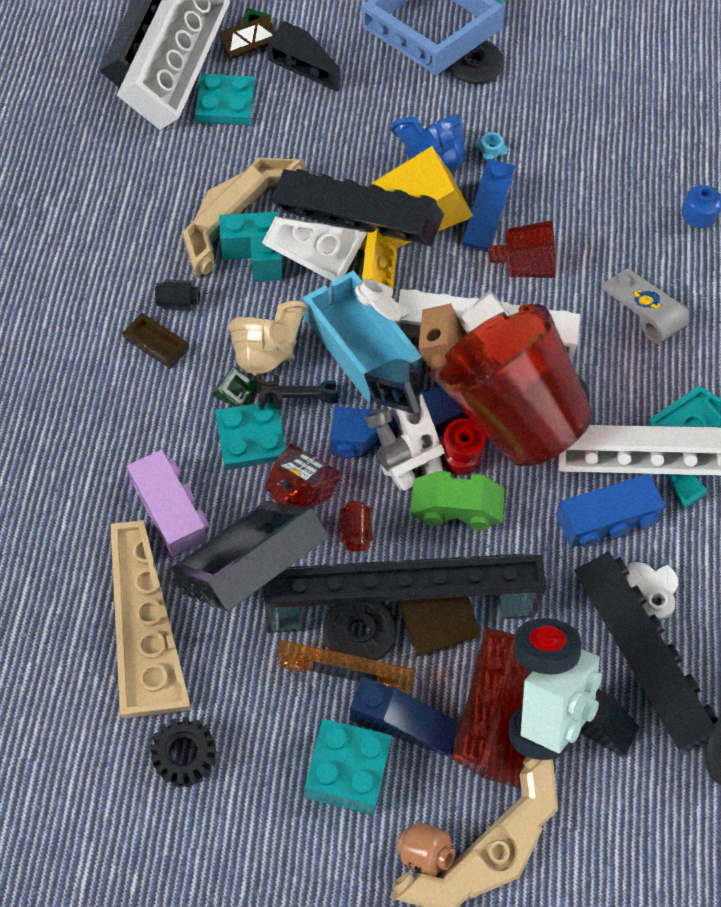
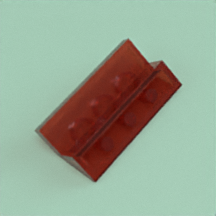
M485 626L452 760L484 779L518 788L520 785V773L523 770V761L526 756L515 750L510 742L508 734L509 721L512 714L523 706L524 681L533 671L522 666L515 657V634Z

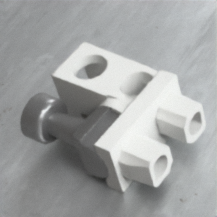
M420 394L421 412L417 414L387 406L365 416L368 427L370 429L376 428L381 446L377 454L382 464L381 468L384 475L392 477L397 487L401 490L413 487L415 476L412 469L421 466L424 475L443 471L440 455L445 452L442 445L439 444L437 432L422 394ZM392 416H394L401 435L395 437L388 424L391 422Z

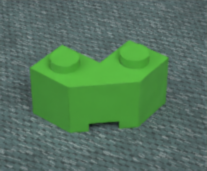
M436 471L415 478L413 481L411 514L423 520L427 525L440 526L443 522L457 518L470 525V528L474 530H487L489 526L503 523L504 487L485 475L471 474V478L468 480L451 478V472Z

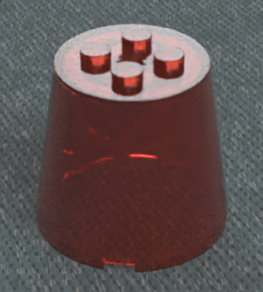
M541 304L521 305L517 313L507 316L505 312H501L484 321L452 346L444 356L447 360L444 367H437L435 372V380L445 394L506 458L517 466L540 464L561 454L586 432L593 417L592 409L549 310Z

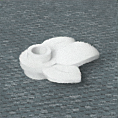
M364 279L355 288L358 300L362 304L373 307L378 313L389 320L399 322L401 318L406 317L410 310L394 301L392 298L393 289L389 286L371 279Z
M630 563L628 566L630 575L627 576V581L631 588L638 585L647 603L642 606L647 615L655 614L658 620L669 617L675 609V597L673 594L678 587V578L674 570L666 565L655 572L645 563ZM656 598H661L665 601L659 606L652 603Z

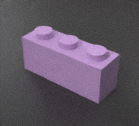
M159 450L127 465L130 480L171 557L207 541L205 528L209 527L208 521L201 509L197 511L194 509L191 503L194 501V496L187 483L181 485L177 477L180 476V471L173 458L167 460L164 452Z

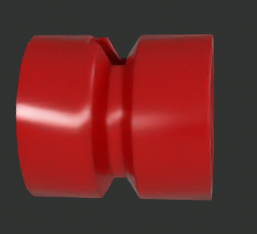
M458 419L447 426L442 445L445 453L441 455V462L449 472L456 475H468L479 467L486 441L482 426L470 419Z

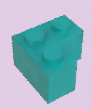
M278 212L219 215L222 259L251 258L253 282L282 280L281 254L262 244L276 216L278 217Z

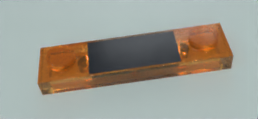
M280 640L277 652L278 664L283 665L286 670L292 672L308 670L360 682L363 676L394 687L403 693L412 692L416 669Z

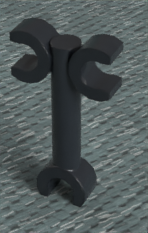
M257 375L256 390L259 392L258 407L260 410H264L266 403H274L276 409L281 410L283 398H319L322 402L328 404L337 403L338 400L336 381H323L320 386H279L280 379L278 375H273V381L270 382L262 380V375Z

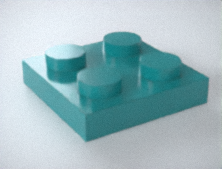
M201 73L195 111L196 122L251 125L255 77Z
M258 403L215 410L225 470L280 462L283 459L286 461L287 452L279 411L274 403H266L264 410H260Z

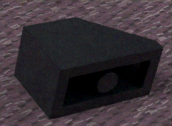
M597 689L595 698L599 702L597 713L592 721L584 723L580 733L624 758L640 726L615 698Z

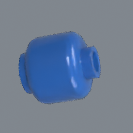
M698 185L691 188L682 205L681 214L683 219L694 227L705 228L715 223L721 211V194L715 188L707 185Z

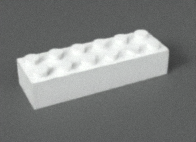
M162 0L117 96L159 130L179 119L230 1Z

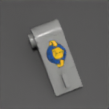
M628 268L601 284V289L641 316L642 329L647 338L655 344L663 342L689 324V311L684 304L677 302Z

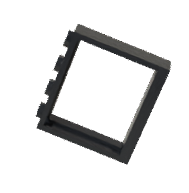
M264 501L170 568L176 576L172 581L179 588L183 596L188 594L192 600L196 598L202 604L207 603L212 608L217 607L228 612L330 536L312 507Z

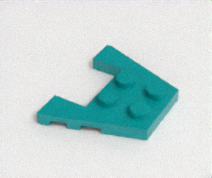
M697 386L651 417L648 425L721 428V398L701 386ZM668 474L683 511L707 495L708 490L695 475Z

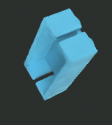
M353 270L331 282V306H329V289L326 285L302 297L303 303H305L307 308L303 319L366 401L372 404L374 400L364 377L365 373L396 358L409 361L415 367L419 377L423 357L395 321L385 318L373 307H368L358 300L355 288L359 283H362V280Z

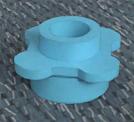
M488 132L482 136V139H478L475 142L476 149L483 153L485 160H493L498 155L507 154L508 147L503 145L502 136L495 132Z

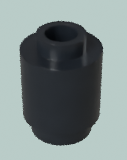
M164 280L163 283L156 284L155 303L157 307H163L164 310L193 311L195 305L200 304V287H195L193 280Z

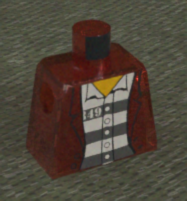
M291 443L275 461L265 489L276 502L314 507L332 498L342 472Z

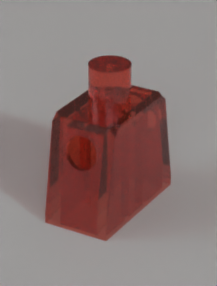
M553 221L508 228L506 230L505 245L489 246L490 263L507 262L508 275L510 277L556 278Z

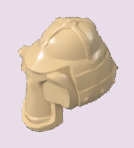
M290 301L278 305L275 320L254 317L232 319L227 326L236 352L237 363L241 370L257 376L270 373L281 362L295 360L293 350L297 343L296 336L301 319L307 310L305 303L302 301Z

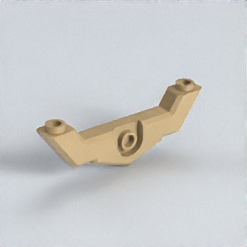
M257 158L244 172L208 190L194 221L182 231L184 244L195 278H199L202 274H208L214 266V253L211 244L220 236L219 215L240 214L269 186H277L284 169L296 171V169L305 170L304 159Z
M526 757L523 761L526 767L520 773L522 797L452 863L448 870H444L438 877L418 872L411 875L410 872H406L393 883L392 888L395 891L389 898L422 907H459L467 898L472 899L519 879L543 830L541 826L558 811L553 759L537 760Z

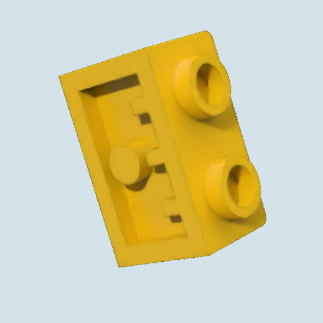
M377 230L367 234L362 282L364 279H371L393 289L397 248Z

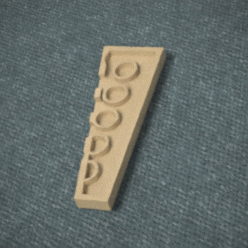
M144 520L111 524L120 716L123 719L190 711L191 705Z

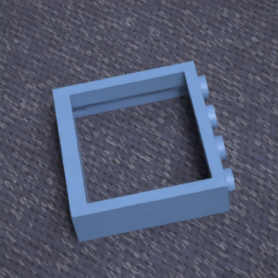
M369 0L361 5L363 28L435 75L503 29L504 6L495 0H451L476 15L477 18L437 45L390 15L391 12L409 0Z

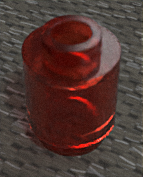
M348 502L345 507L339 510L341 542L347 551H366L370 548V542L373 541L372 510L363 502Z

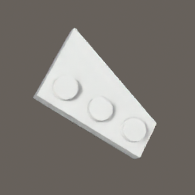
M276 216L262 244L334 281L346 274L367 232Z

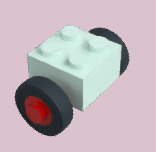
M537 618L527 621L517 629L514 637L516 659L522 666L533 672L524 681L523 706L512 714L509 721L508 734L515 750L526 757L537 760L554 759L566 753L571 743L575 742L584 723L593 720L599 706V702L595 698L602 678L601 673H598L600 657L582 650L581 637L578 631L570 624L561 620Z

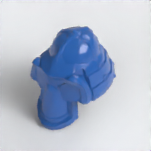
M458 114L451 115L443 120L440 119L425 129L417 117L401 118L395 120L390 125L392 133L399 137L408 148L406 154L410 159L432 146L450 172L457 171V168L465 161L466 150L464 146L465 134L462 126L463 118Z

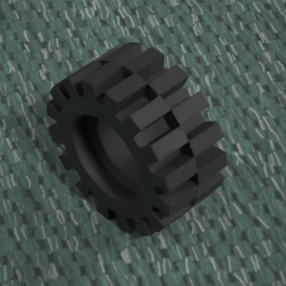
M182 717V721L177 722L176 718L170 720L171 725L166 726L163 724L160 727L161 732L154 734V744L150 746L151 759L158 775H161L166 783L170 781L175 787H179L180 784H184L185 788L192 787V782L201 783L203 781L202 777L205 774L209 776L212 772V765L215 766V754L217 752L214 738L210 734L206 725L202 726L199 720L194 719L191 722L188 717ZM180 740H190L198 749L195 759L186 765L176 764L170 758L171 748Z

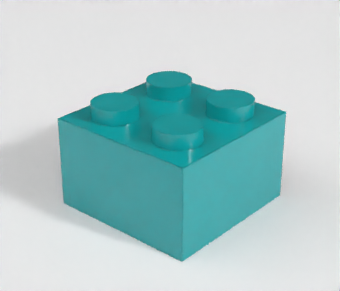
M322 719L304 787L305 798L374 816L392 735Z

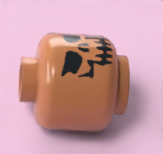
M418 822L412 827L406 828L398 842L397 849L402 864L414 872L436 877L443 870H448L453 863L455 851L452 849L451 837L446 831L427 823Z

